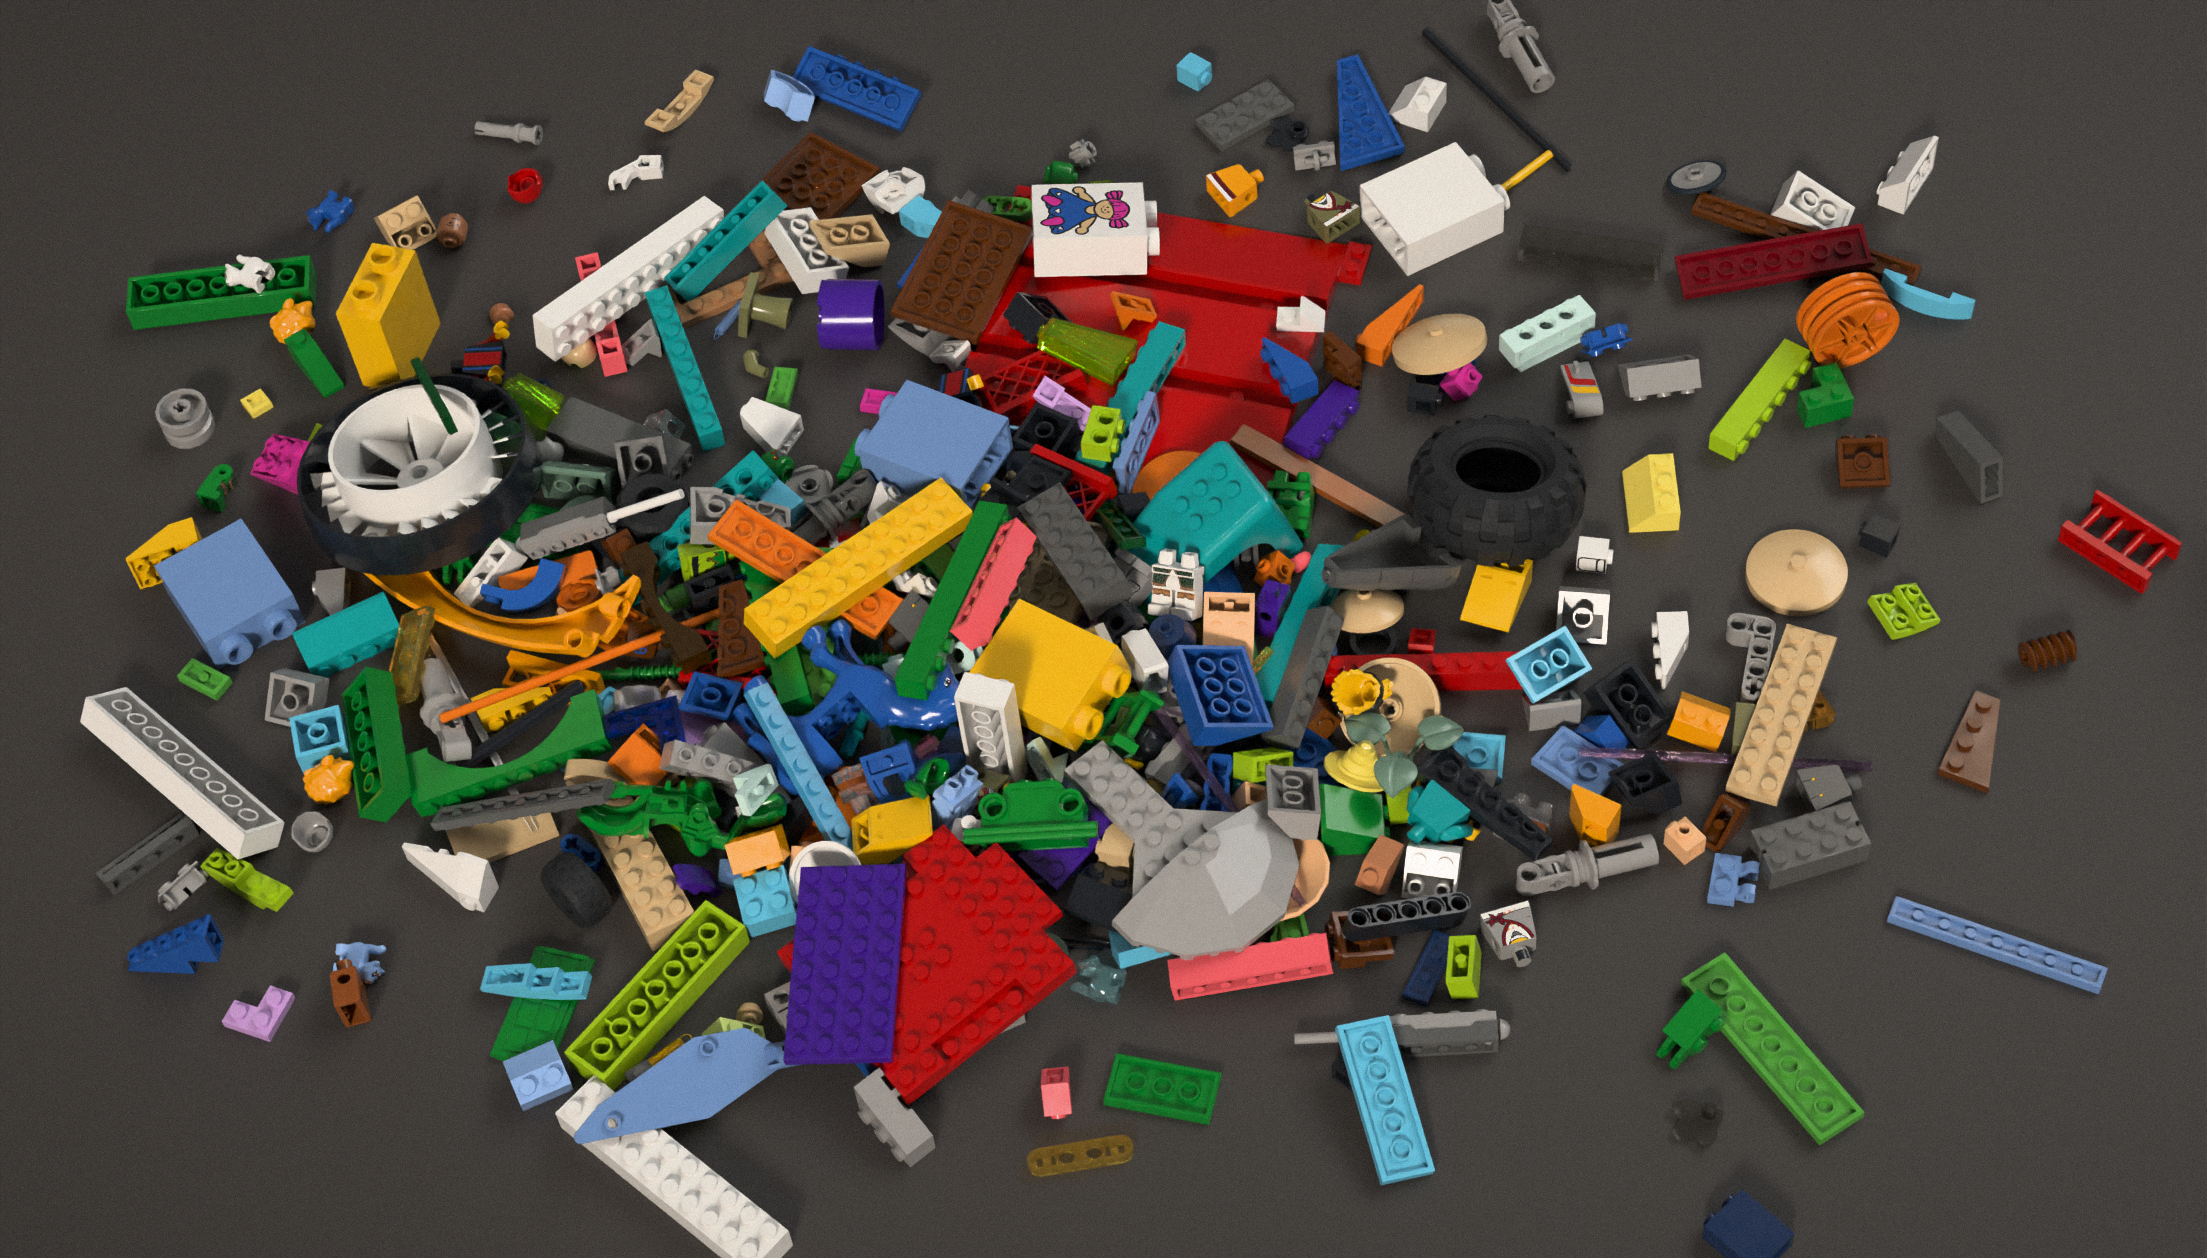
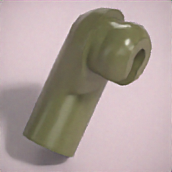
M747 350L743 355L746 371L766 379L769 375V368L758 364L757 356H759V353L756 350Z

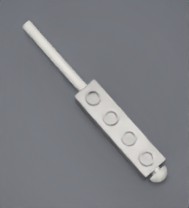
M678 489L617 510L603 496L521 524L520 537L515 543L516 549L535 560L616 533L618 519L682 499L685 496L684 491Z

